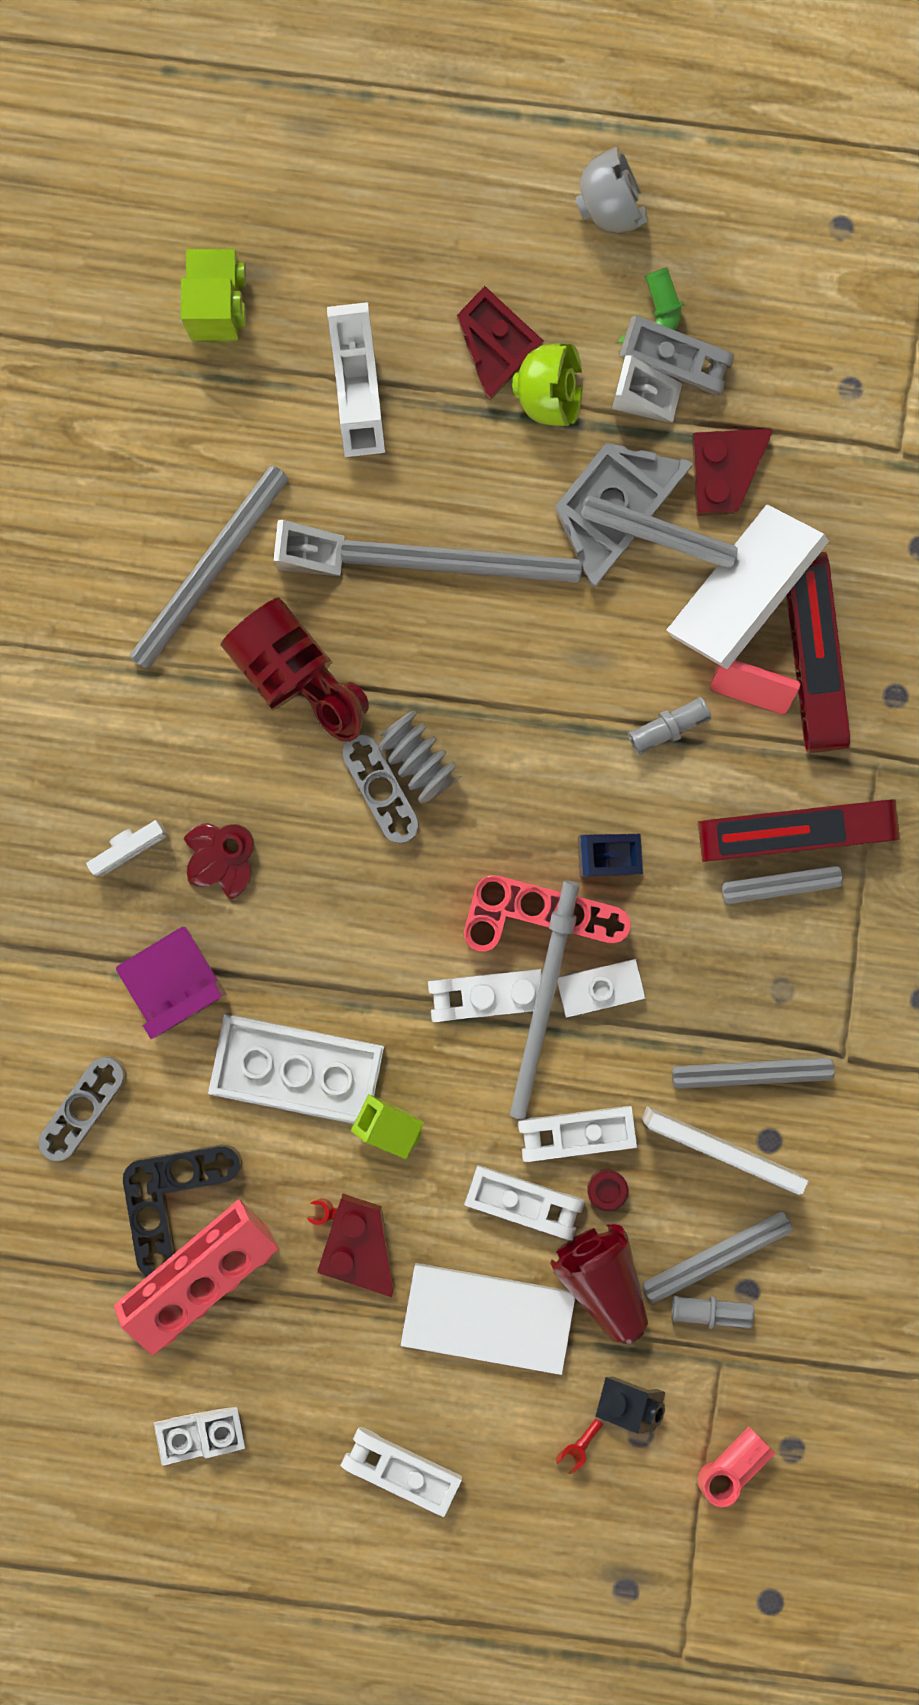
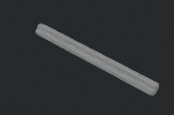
M273 465L269 466L133 649L130 657L145 669L150 668L288 481L287 475L282 470Z
M353 540L343 541L341 547L342 562L348 564L575 583L579 582L582 572V563L579 559Z

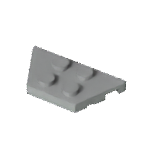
M605 443L555 506L557 515L577 558L582 563V569L591 586L596 587L636 536L583 518L581 510L585 499L588 496H594L652 517L690 470L693 463L685 459L679 461L656 456L657 453L643 450L633 451L628 450L624 446Z

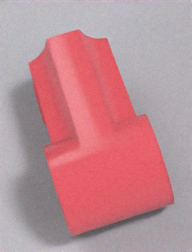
M748 1426L714 1462H709L701 1468L698 1473V1486L707 1500L718 1507L730 1506L738 1499L740 1490L776 1453ZM718 1475L728 1477V1485L725 1490L720 1493L710 1492V1482L714 1477Z

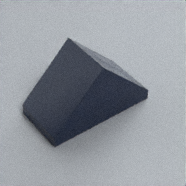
M641 833L594 834L577 837L580 878L643 874Z

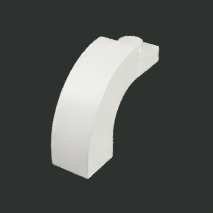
M368 302L327 307L344 456L352 457L385 453Z

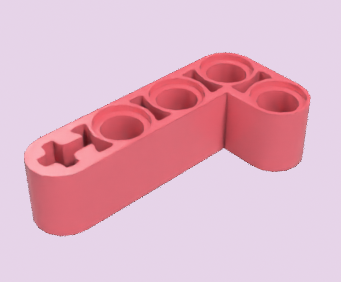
M496 875L484 877L478 882L474 890L464 929L466 943L476 951L486 952L492 950L501 938L506 916L549 928L553 911H557L561 892ZM489 882H496L504 889L503 901L495 906L486 904L481 898V889ZM529 892L539 894L544 902L542 911L535 916L525 914L520 906L522 897ZM577 897L576 904L582 909L583 918L578 925L574 926L573 934L606 943H617L628 936L631 921L624 910L608 904ZM591 907L598 909L594 917L609 919L611 913L616 914V922L622 924L621 930L613 931L611 937L606 935L605 927L592 924V933L586 932L585 928L591 919ZM480 921L490 923L494 929V937L486 945L476 944L470 936L472 926Z

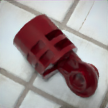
M280 597L272 599L252 612L223 639L220 646L272 710L281 707L302 693L311 704L319 724L331 736L346 742H350L358 737L363 726V715L369 709L366 694L353 682H346L342 685L328 670L332 664L331 659Z

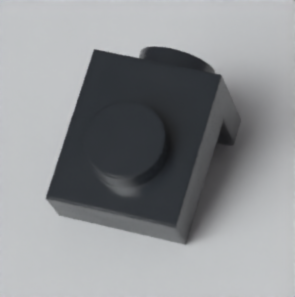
M613 1376L605 1377L595 1417L637 1434L655 1431L665 1414V1404L663 1403L665 1392L659 1389L647 1390Z

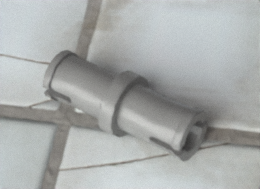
M697 697L696 700L672 712L665 710L659 713L658 719L627 734L633 749L640 756L668 740L675 742L681 739L680 734L712 720L711 713L703 698Z

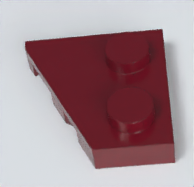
M486 286L457 314L460 329L485 396L491 401L512 379L514 374L520 370L521 364L527 355L534 349L542 346L544 340Z
M342 1194L317 1273L392 1297L395 1283L391 1275L388 1241L384 1233L385 1223L382 1206Z

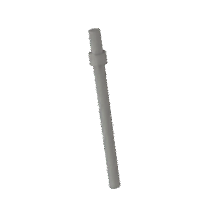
M565 880L563 882L557 911H553L551 915L549 929L552 930L510 1110V1116L517 1119L526 1118L568 934H573L577 917L573 915L580 884L573 881Z

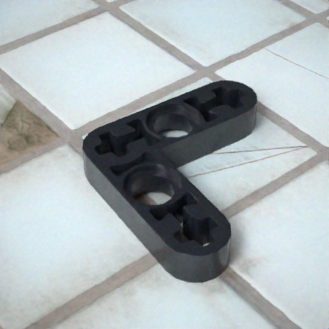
M220 1144L141 1158L133 1161L125 1169L123 1187L137 1266L143 1275L149 1276L156 1269L154 1263H147L145 1257L152 1253L151 1240L143 1244L141 1237L151 1238L163 1233L164 1239L156 1241L158 1253L166 1254L167 1259L175 1254L165 1193L231 1181L242 1167L240 1153L234 1147ZM218 1153H224L226 1159H233L234 1165L227 1169V1174H222L220 1168L207 1169L205 1173L208 1178L201 1179L202 1166L197 1157L198 1155H204V1164L216 1161ZM185 1159L192 1164L194 1174L191 1180L180 1182L173 1177L171 1167L176 1160ZM138 1167H143L145 1173H152L153 1179L147 1182L146 1185L147 1193L151 1195L156 1192L157 1199H145L135 1203L134 1196L140 1197L143 1195L140 1182H133L132 1176L138 1173ZM153 1207L159 1212L160 1223L157 1228L146 1229L140 1225L138 1214L142 1208Z

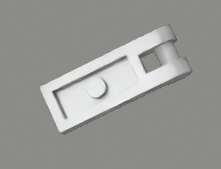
M541 969L428 981L429 994L433 993L435 1008L431 1009L432 1022L534 1011L542 977ZM461 990L463 1006L451 1007L449 992Z
M631 1105L518 1120L519 1133L524 1134L525 1148L521 1149L524 1162L637 1148ZM552 1130L553 1145H541L540 1131Z
M477 1165L464 1205L567 1240H573L577 1229L573 1225L577 1213H582L585 1200ZM551 1204L562 1207L558 1221L547 1218Z
M358 1427L353 1437L356 1443L351 1453L345 1454L341 1467L360 1478L445 1517L461 1483L462 1476L381 1438L378 1434L367 1428ZM370 1450L381 1455L376 1467L365 1461Z

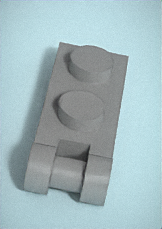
M640 316L631 317L619 357L624 359L625 356H633L670 377L699 387L702 391L714 395H722L726 384L723 381L726 368H731L734 354ZM704 360H708L711 363L708 374L701 372Z

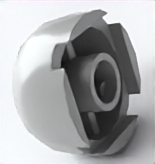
M619 147L611 148L593 158L584 168L580 179L582 194L575 197L584 220L591 217L600 229L608 233L617 234L633 231L648 224L645 205L638 208L636 201H639L638 194H641L625 155L623 153L620 154Z

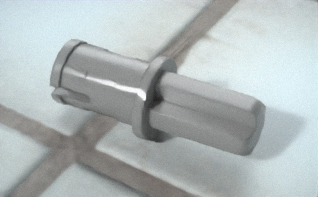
M673 1296L671 1321L706 1324L708 1329H713L714 1325L749 1329L754 1322V1307L749 1303L718 1301L715 1299V1296H710L709 1300Z

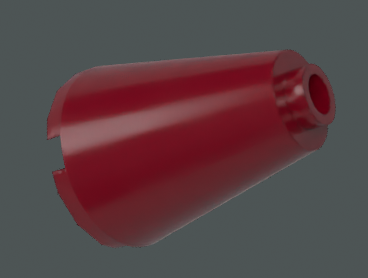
M616 1224L606 1225L609 1231L597 1234L595 1228L589 1229L562 1245L556 1251L559 1260L555 1262L551 1259L550 1264L554 1274L612 1341L622 1342L623 1344L633 1343L643 1336L644 1329L648 1325V1319L628 1235L621 1225Z

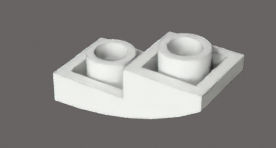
M237 1407L210 1410L153 1422L162 1466L200 1456L206 1459L245 1449Z

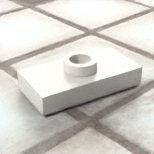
M158 820L151 822L134 834L130 829H127L109 841L112 846L111 848L88 861L86 865L94 876L103 877L166 838L169 833L162 822Z
M636 959L558 977L557 981L566 1018L645 999Z

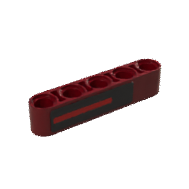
M820 552L786 595L796 680L801 683L798 690L803 739L807 753L849 749L850 729L830 564L827 553Z
M896 799L697 821L702 862L900 840Z

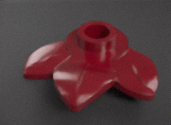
M204 823L192 828L184 837L186 844L195 851L187 866L188 882L191 885L201 887L219 882L229 899L236 898L245 890L252 877V870L248 860L254 851L252 834L247 828L239 824H229L219 828L215 825ZM229 838L237 841L239 845L237 852H233L228 848L227 841Z

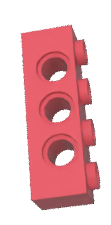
M238 1199L113 1305L121 1328L153 1356L161 1348L171 1344L180 1332L193 1321L203 1317L213 1304L226 1293L235 1290L245 1277L258 1266L264 1265L279 1248L270 1229Z

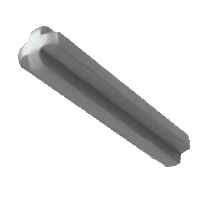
M831 866L731 881L722 884V896L726 904L839 888L843 884V877L840 867Z

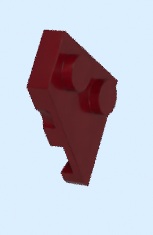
M771 429L693 433L696 516L737 514L772 435Z

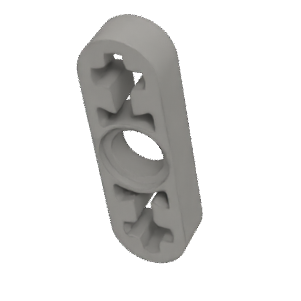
M358 735L356 739L350 742L347 741L343 748L344 761L384 835L394 843H406L412 840L418 831L417 817L377 743L366 735ZM357 743H360L364 748L372 747L373 751L368 754V758L373 767L379 762L384 767L383 770L370 773L363 781H361L358 775L359 773L367 772L360 760L352 762L350 758L355 753L353 746ZM386 778L391 782L393 791L387 800L377 801L370 796L369 786L374 779ZM397 798H400L403 806L395 807L401 818L409 817L412 822L407 826L409 833L405 836H401L398 831L393 833L389 831L388 827L393 824V819L388 811L383 816H380L378 812L379 808L392 805Z
M105 1056L96 1059L87 1068L39 1137V1149L47 1159L52 1161L65 1160L74 1154L125 1082L126 1070L120 1060L115 1057ZM111 1065L114 1068L112 1076L116 1081L115 1083L107 1082L101 1087L98 1093L106 1096L101 1101L95 1092L83 1087L86 1082L91 1088L94 1087L101 1077L97 1072L98 1067L104 1069ZM77 1097H86L93 1104V1114L87 1120L77 1119L72 1113L71 1106ZM64 1116L70 1125L82 1130L79 1135L75 1129L71 1130L64 1140L65 1144L68 1145V1149L61 1148L55 1152L51 1149L53 1140L49 1136L50 1134L56 1136L64 1130L67 1124L60 1122L61 1117Z

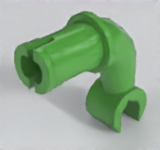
M665 267L645 275V279L656 311L653 312V315L656 316L655 323L677 331L684 302H679L669 269ZM626 333L620 337L617 343H623Z

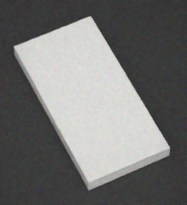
M766 505L734 545L738 548L732 567L725 568L718 565L668 627L667 632L676 640L723 668L728 669L828 544L829 540L824 533Z
M224 1014L208 1094L354 1124L367 1095H375L384 1046Z
M649 1106L646 1107L641 1118L642 1122L650 1130L798 1195L800 1193L803 1194L808 1183L807 1179L792 1169Z
M415 1263L400 1346L562 1375L575 1297L569 1290Z

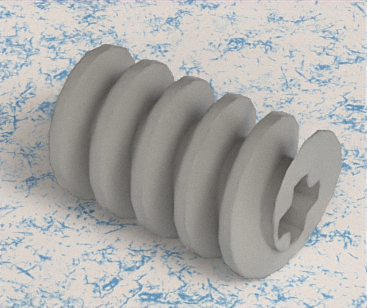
M414 710L400 718L380 735L384 736L378 748L380 751L394 749L388 759L389 763L404 762L398 771V775L400 777L414 775L408 784V788L415 790L423 787L424 789L419 795L418 801L425 803L438 796L460 777L453 779L450 777L456 767L454 762L443 766L440 764L447 753L444 749L431 752L430 749L437 740L435 736L421 739L420 736L427 727L425 723L412 727L411 722L417 714Z

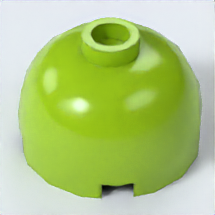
M561 343L542 345L527 355L521 364L520 371L516 372L513 376L512 388L514 396L519 397L520 404L527 415L540 424L569 426V424H574L577 420L581 407L583 386L575 388V373H582L581 360L575 345Z

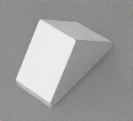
M625 356L612 409L663 422H673L682 383L633 356Z
M278 520L274 563L280 571L340 576L342 564L341 547L344 536L286 520Z

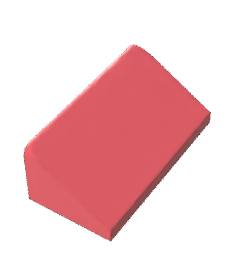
M734 660L728 669L717 664L710 690L779 714H785L789 710L801 683L797 680Z

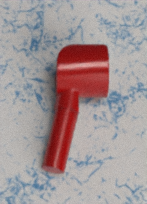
M318 1199L310 1203L321 1205L325 1209L323 1219L314 1216L307 1217L310 1223L321 1225L329 1220H334L338 1208H334L329 1200Z
M595 1418L575 1444L566 1446L558 1453L556 1463L558 1464L566 1454H570L575 1459V1466L570 1470L569 1474L576 1472L584 1465L586 1461L585 1450L604 1424Z

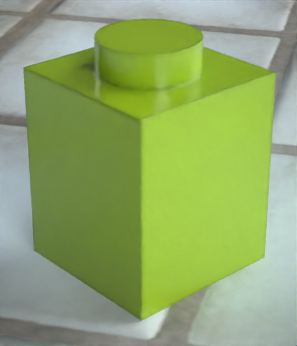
M368 1094L350 1131L370 1145L407 1159L411 1149L419 1142L424 1122L409 1111Z

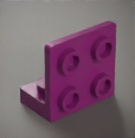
M180 927L116 967L117 973L147 1021L142 1026L150 1039L160 1036L227 995L186 927Z

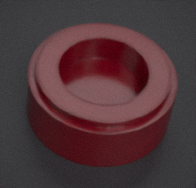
M599 1170L588 1181V1197L591 1203L602 1211L617 1210L624 1205L628 1198V1184L624 1177L615 1170Z

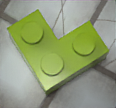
M186 249V278H181V320L191 341L239 340V328L246 327V305L242 303V293L239 291V287H246L245 262H239L235 249Z

